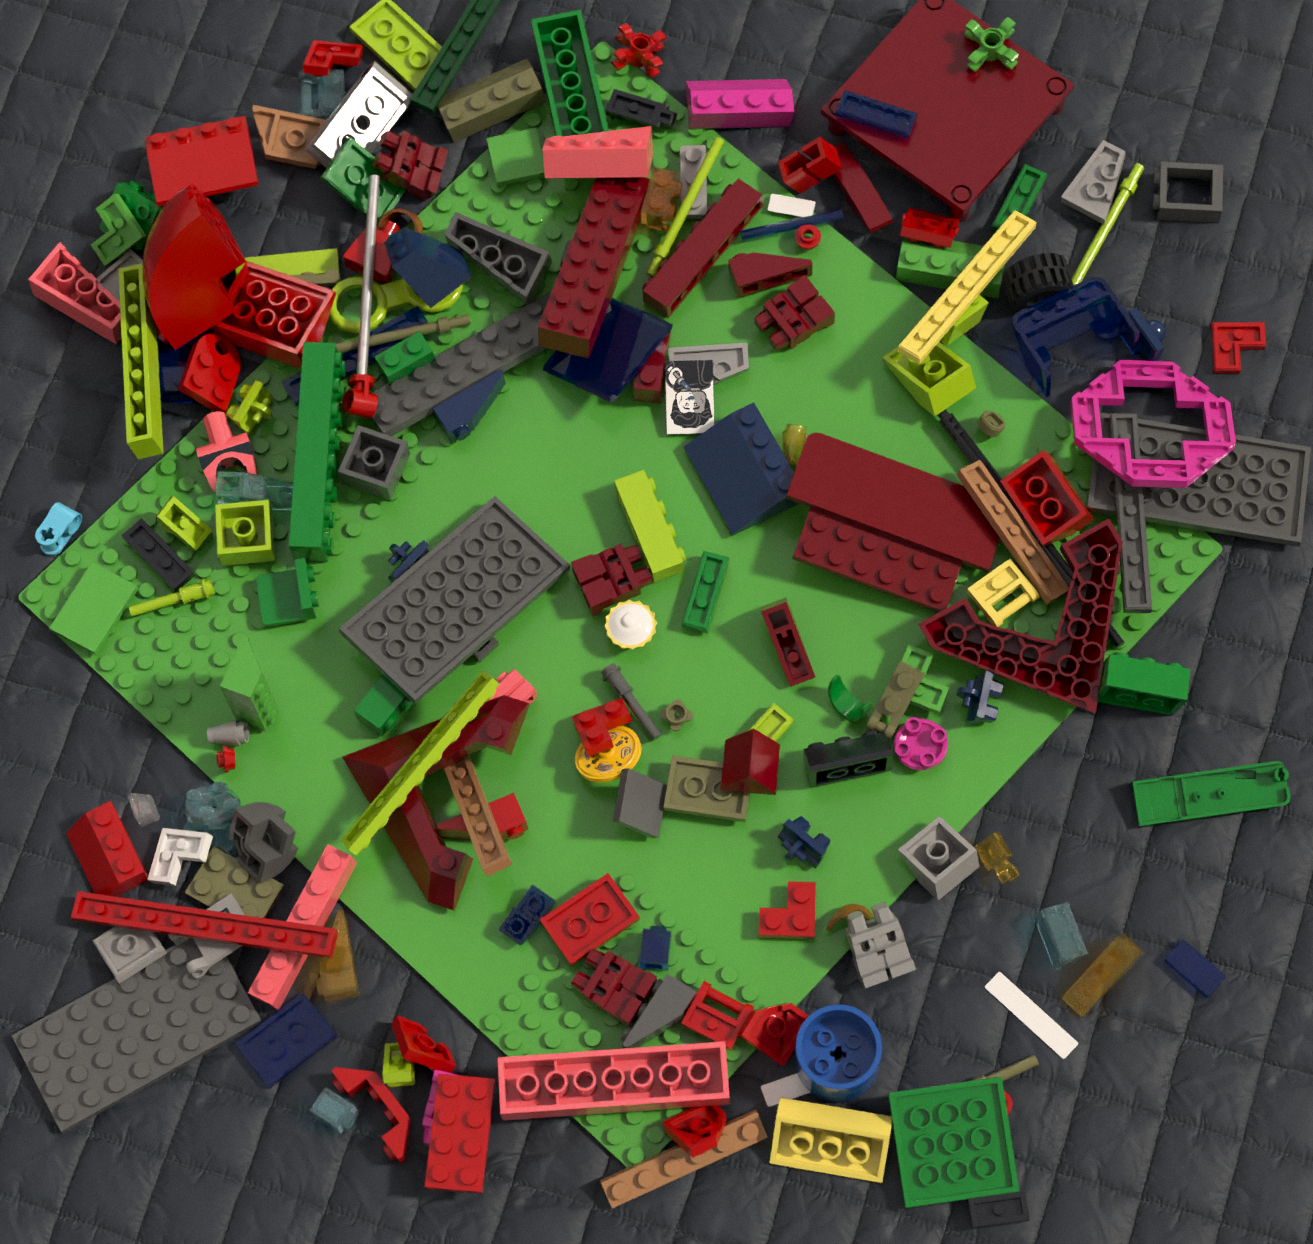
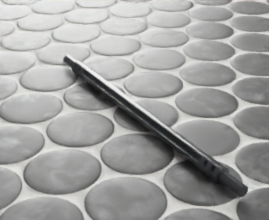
M946 409L939 413L937 416L941 420L940 424L971 464L981 460L1067 585L1070 586L1073 572L1052 543L1046 546L1042 545L1000 482L1002 477L952 413L949 414ZM1110 623L1108 639L1117 649L1125 642Z

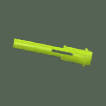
M204 578L200 583L179 588V592L129 606V611L133 617L182 601L184 604H187L188 602L205 597L211 599V596L215 595L214 586L211 579L205 580Z

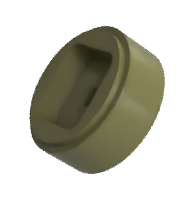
M984 411L977 421L980 430L991 437L999 436L1005 428L1002 417L993 411Z

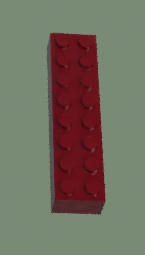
M612 177L595 179L539 323L538 346L589 359L649 200V178Z

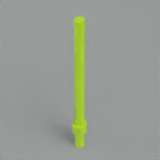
M715 137L661 245L658 244L653 253L655 257L646 272L647 275L654 278L659 272L658 269L661 263L666 258H669L672 252L670 248L725 142L723 139Z
M1136 163L1128 178L1122 181L1119 187L1120 192L1109 210L1105 225L1101 224L1071 278L1074 285L1073 295L1076 293L1128 197L1132 196L1137 188L1136 183L1144 170L1141 164Z

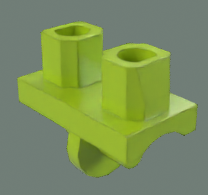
M255 380L253 385L244 384L239 391V397L243 400L240 407L236 405L230 406L226 416L243 433L250 435L254 426L260 422L262 417L270 419L273 415L272 411L268 408L273 395L263 387L262 382Z

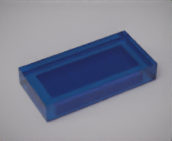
M1184 939L1164 960L1206 998L1226 978L1225 974Z

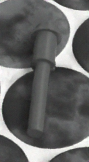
M614 663L608 665L601 671L603 675L602 680L609 683L618 699L623 698L652 741L658 739L661 733L632 694L633 688L621 674V667L616 666Z

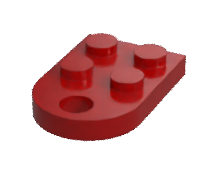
M207 334L197 340L191 348L178 390L214 412L225 413L241 368L240 356L234 345L228 339L218 334ZM215 345L222 349L223 355L217 352Z

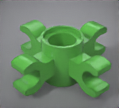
M1007 17L998 29L988 28L983 30L976 21L971 19L965 25L967 30L964 32V35L970 40L976 41L980 46L968 57L970 62L967 64V67L976 72L985 60L995 61L999 59L1005 67L1012 70L1018 63L1016 59L1019 57V54L1013 49L1004 46L1003 41L1014 33L1015 29L1013 27L1016 23ZM987 43H994V44H996V45H995V46H989V45H987Z

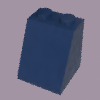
M403 227L400 231L393 232L387 238V241L384 242L394 270L430 308L472 277L460 249L406 227Z

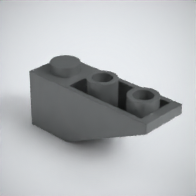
M669 974L666 975L664 980L659 979L652 989L651 993L654 996L649 1004L644 1002L636 1015L639 1019L635 1026H629L621 1038L624 1042L622 1044L623 1049L638 1048L680 1023L693 1002L696 991Z

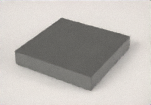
M629 768L622 769L613 822L652 839L659 838L667 785Z

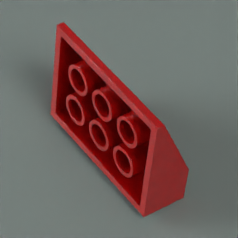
M245 116L232 117L214 123L208 122L190 128H180L166 133H155L152 136L145 137L157 207L166 205L188 183H194L199 190L203 191L205 196L259 185L252 140Z
M246 261L228 290V294L237 311L211 328L214 334L225 337L235 346L302 369L303 342H321L336 293L322 286Z

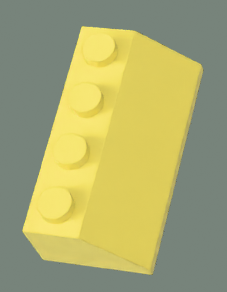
M780 1097L770 1164L882 1183L892 1117Z

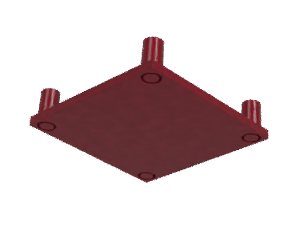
M919 0L823 106L821 115L828 119V130L832 135L842 136L847 132L948 204L950 217L960 219L959 222H964L968 219L970 208L1044 122L1051 115H1057L1062 111L1064 101L1073 91L1074 84L1008 38L1003 41V45L1019 54V57L1016 59L1018 63L1010 70L999 59L995 61L985 60L981 67L974 72L967 67V64L970 62L968 57L979 48L980 44L964 35V32L967 30L965 25L973 19L983 30L992 27L953 0ZM987 43V45H989V46H995V45H996V44H994V43Z

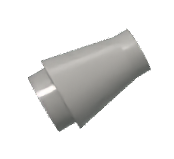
M240 719L215 727H208L207 738L210 744L219 743L242 746L243 743L249 742L248 724L246 721H240Z

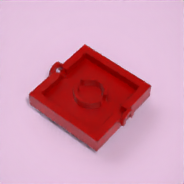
M909 207L907 215L904 214L901 224L903 225L900 236L906 237L907 240L912 242L925 241L938 248H951L954 237H957L959 232L958 225L960 219Z

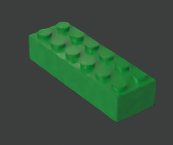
M581 10L531 19L533 37L555 136L563 137L609 131Z

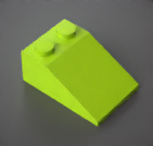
M938 342L920 365L897 352L898 347L882 357L883 362L914 399L934 416L976 389L971 365L940 342Z

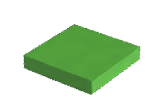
M537 128L486 138L497 187L545 177L543 154Z

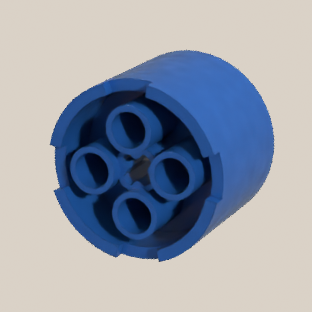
M837 1004L816 1010L803 1022L796 1039L795 1066L801 1082L815 1097L832 1103H845L855 1100V1098L865 1093L877 1078L882 1054V1040L879 1030L868 1015L855 1007ZM835 1052H841V1057L843 1058H841L840 1062H835L833 1057Z

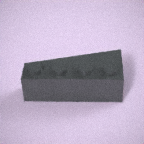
M455 212L444 234L448 245L460 249L466 259L526 305L533 302L552 264L548 251Z

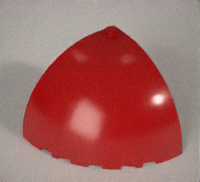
M188 183L180 189L159 212L146 241L142 264L144 292L149 310L158 327L157 334L165 344L169 342L175 350L237 311L221 278L246 262L222 214L194 183Z

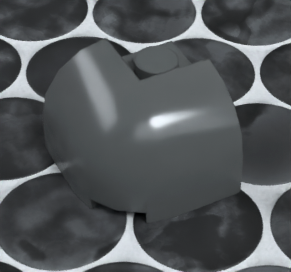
M264 802L250 803L235 809L229 839L234 840L235 848L239 854L236 860L259 883L281 873L291 863L298 851V847L293 844L296 831L284 821L286 811L276 805Z

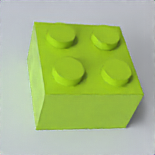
M269 500L215 505L217 555L222 566L276 561L273 510Z

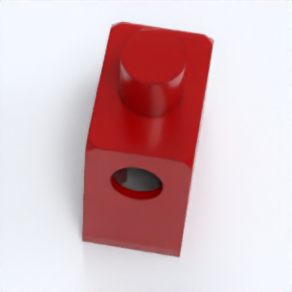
M386 221L381 230L376 229L373 280L382 284L392 282L395 274L384 245L387 238L393 232L400 229L398 225L391 221ZM366 228L343 255L346 268L363 275Z

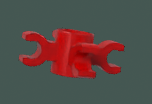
M627 23L618 26V30L621 33L616 35L615 38L627 48L616 50L613 55L617 59L611 61V64L617 70L624 68L628 63L634 67L644 66L650 77L659 75L660 71L657 67L663 65V62L651 52H658L664 48V45L661 43V41L667 38L664 33L659 30L649 37L643 33L633 34L632 28Z

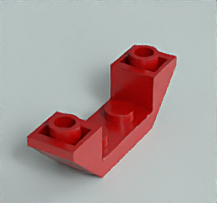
M339 1067L331 1070L336 1077L332 1080L335 1087L341 1094L347 1092L351 1098L370 1085L367 1091L376 1103L381 1100L387 1107L383 1112L393 1125L396 1122L399 1123L382 1136L385 1143L382 1149L391 1161L397 1158L400 1164L406 1161L412 1121L377 1073Z

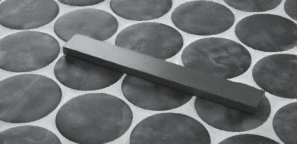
M1110 414V438L1129 439L1131 459H1140L1137 414ZM1113 473L1117 532L1123 541L1120 554L1123 612L1151 613L1152 599L1143 487L1131 486Z

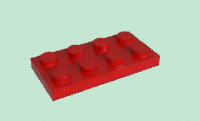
M438 1074L425 1189L483 1194L495 1079Z

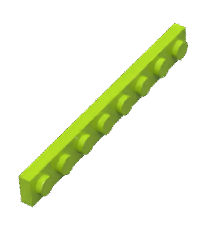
M482 670L340 840L356 856L369 845L372 836L377 830L387 824L389 816L405 802L408 793L413 787L422 782L425 773L441 759L444 750L449 744L458 739L460 731L477 716L478 710L485 701L490 700L494 696L496 688L500 684Z

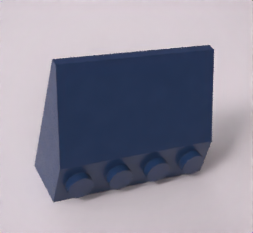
M754 402L730 413L684 446L686 454L732 536L799 504L785 498L794 472Z

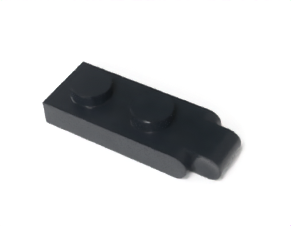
M617 89L613 90L605 110L607 116L643 127L651 126V129L660 131L662 127L672 129L677 114L670 111L669 106Z

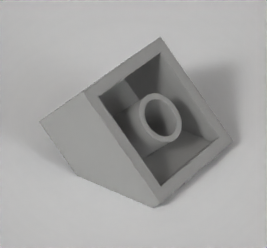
M940 816L898 849L899 854L918 882L937 900H940L979 868L977 850Z

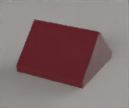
M754 728L726 739L721 790L776 795L780 744Z

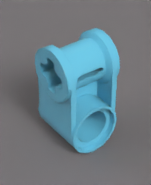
M59 502L55 503L35 533V538L40 544L42 552L48 556L59 554L71 536L78 530L82 522V514Z

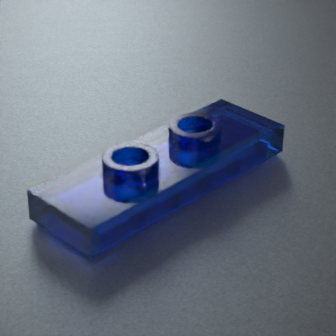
M844 90L836 109V116L906 139H909L918 116L916 112Z

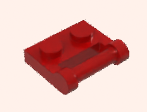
M704 981L685 1014L681 1026L712 1042L725 1041L726 1049L732 1051L739 1037L737 1033L750 1012L754 1010V1006L749 1003L744 1005L712 988V984ZM707 997L740 1015L735 1020L704 1004V1000Z

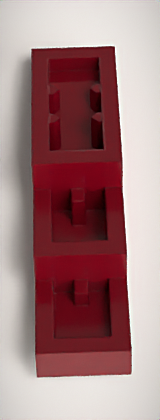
M843 142L835 145L834 147L837 149L842 169L833 174L834 182L845 194L847 204L870 233L893 223V219L882 199L855 157Z

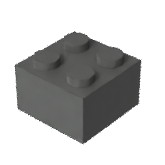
M358 425L338 470L341 483L391 500L410 456L407 441Z

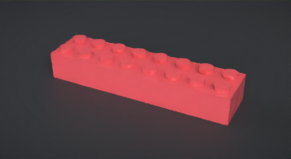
M725 1041L498 1057L500 1114L503 1121L730 1105Z

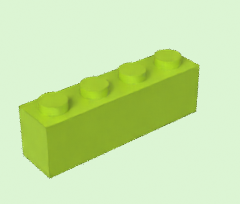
M641 470L614 480L615 492L646 566L650 571L653 582L655 583L684 572L683 562L686 561V557L682 547H676L673 540L677 538L672 523L667 524L664 515H667L662 500L657 501L654 495L657 492V488L653 478H647L645 471Z

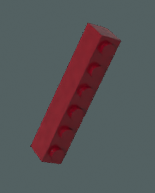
M739 178L733 185L729 184L724 189L722 198L717 204L714 202L710 205L706 212V217L701 222L697 221L694 224L688 238L685 241L681 240L677 244L671 258H666L661 263L658 269L659 272L654 278L650 277L642 287L643 302L666 318H669L763 207V195Z

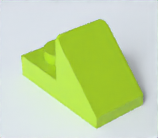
M174 496L170 497L155 516L165 532L175 534L192 550H197L212 531L208 525Z
M398 1043L385 1044L384 1084L387 1083L388 1087L415 1084L414 1063H410L402 1057Z

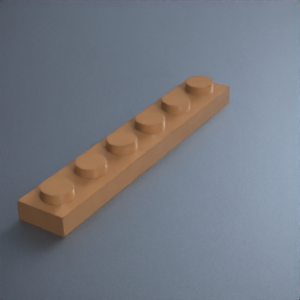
M981 460L959 470L956 474L1046 605L1065 596L1068 593L1069 586Z
M467 755L461 758L460 761L444 768L481 867L488 877L512 865V862L471 757Z
M753 1110L726 1122L718 1145L701 1155L692 1158L679 1145H676L600 1180V1183L611 1208H614L768 1138L757 1111Z

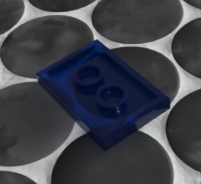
M302 992L238 1041L236 1045L267 1086L272 1088L334 1040L337 1035Z

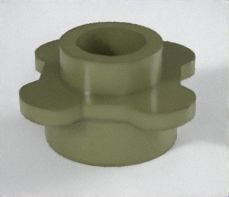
M674 700L666 709L661 711L660 717L671 725V730L680 731L684 723L690 722L693 719V713L687 710L681 700ZM678 713L679 717H674V714Z

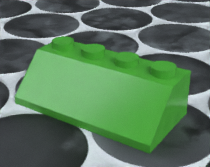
M904 237L897 266L896 280L948 289L984 246L953 241L951 248H938L929 242H912ZM1005 265L983 289L980 295L999 298Z
M242 637L220 688L236 720L246 721L252 727L267 731L269 724L273 725L278 715L277 706L248 639Z

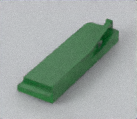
M1272 761L1132 781L1138 825H1152L1287 805L1291 797L1289 787L1287 786L1289 772L1284 767L1283 762ZM1235 771H1255V772H1235Z

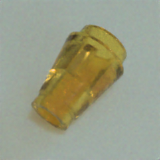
M787 424L785 430L782 431L783 454L790 465H797L805 440L808 437L805 426Z

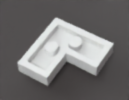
M162 828L147 880L155 884L176 886L183 860L206 862L213 836L205 832Z

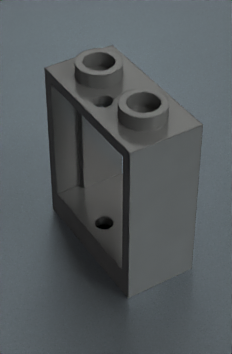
M1161 161L1159 171H1154L1153 186L1158 187L1157 194L1153 195L1152 209L1157 210V220L1219 223L1223 205V165ZM1167 177L1209 180V205L1166 202Z

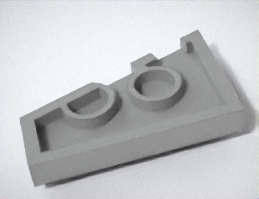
M1103 140L1063 193L1061 202L1105 225L1124 163L1125 151Z
M747 342L668 348L669 361L713 360V385L749 371Z

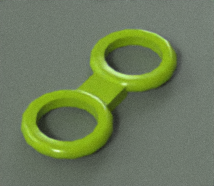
M361 276L346 278L338 282L331 289L335 291L336 296L329 318L342 331L353 334L359 333L360 321L353 322L342 317L337 310V303L344 292L355 288L362 289L363 277ZM403 278L383 285L373 281L372 294L375 296L378 305L376 311L371 316L370 330L376 328L384 320L387 312L411 305L417 310L428 313L441 312L451 307L459 299L463 284L430 308L415 294L414 290Z

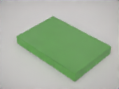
M91 562L49 629L60 637L97 655L139 588L130 581Z

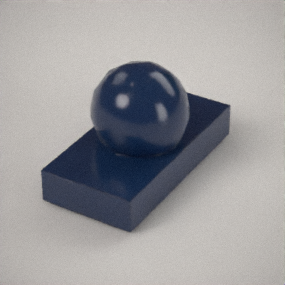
M1137 308L1129 310L1122 324L1123 329L1146 361H1158L1165 348L1161 343L1166 337L1164 324L1154 319L1146 322Z

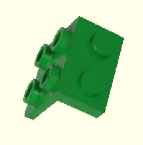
M130 180V182L117 183L112 195L119 194L146 234L147 237L133 247L136 250H143L151 227L165 205L157 207L155 193L144 190L145 186L143 184ZM102 220L100 230L107 233L109 229Z
M305 558L294 559L296 569L259 575L257 577L256 583L260 612L264 626L269 627L316 618L315 607H319L317 591H312L311 582H315L313 566H308Z

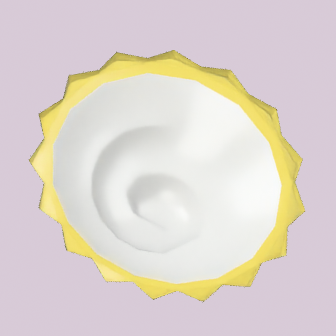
M627 600L625 603L619 602L616 607L610 608V613L605 616L606 624L604 627L607 630V637L612 640L613 644L619 645L621 648L633 650L637 647H643L645 643L651 641L652 636L656 633L657 621L654 619L655 613L650 611L648 605H643L640 601L633 602Z

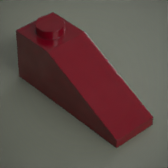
M752 252L749 254L740 253L728 260L729 274L738 298L796 281L804 275L806 277L812 276L813 264L809 259Z
M656 328L668 334L666 337H663L648 329H644L645 332L663 341L658 343L643 336L642 339L658 347L654 349L641 343L642 347L653 351V353L649 355L642 351L639 352V354L648 357V360L644 361L638 358V361L644 365L642 367L636 366V369L639 371L635 373L634 399L635 401L661 404L665 361H667L671 330Z
M787 598L762 606V616L790 687L815 678L816 676Z

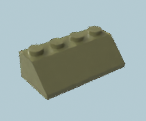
M525 59L444 95L438 108L455 143L547 101L529 60Z

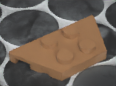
M253 105L252 112L265 159L316 169L321 164L305 149L327 120Z

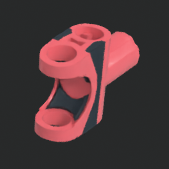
M216 411L207 414L203 418V424L210 444L196 448L201 468L213 493L220 491L221 474L229 467H241L249 475L251 481L257 480L256 460L247 433L232 436L224 412Z

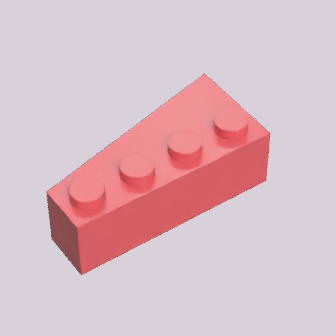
M651 126L563 137L553 136L546 138L543 146L545 178L648 177L653 157Z
M59 242L28 279L33 295L114 344H117L122 338L120 302L107 289H104L91 273L89 274L81 266V263L74 256L72 257Z

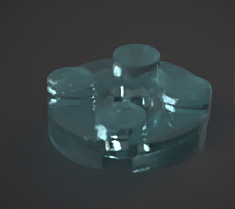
M215 782L212 785L191 789L186 794L185 815L192 824L198 827L199 823L208 825V829L228 827L232 824L235 809L240 808L238 795L228 789V785L223 782Z

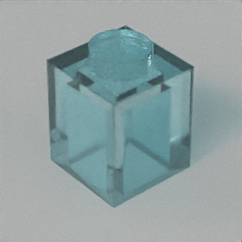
M327 1087L324 1088L310 1109L314 1117L340 1134L344 1129L348 1130L357 1117L355 1115L357 1111L355 1106Z

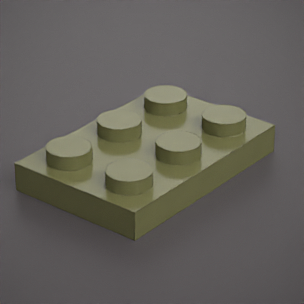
M672 755L663 808L664 811L746 822L750 793L721 790L722 762Z
M213 846L206 862H203L185 894L209 908L232 893L246 916L267 918L285 886L272 878L259 883L239 864L236 858Z

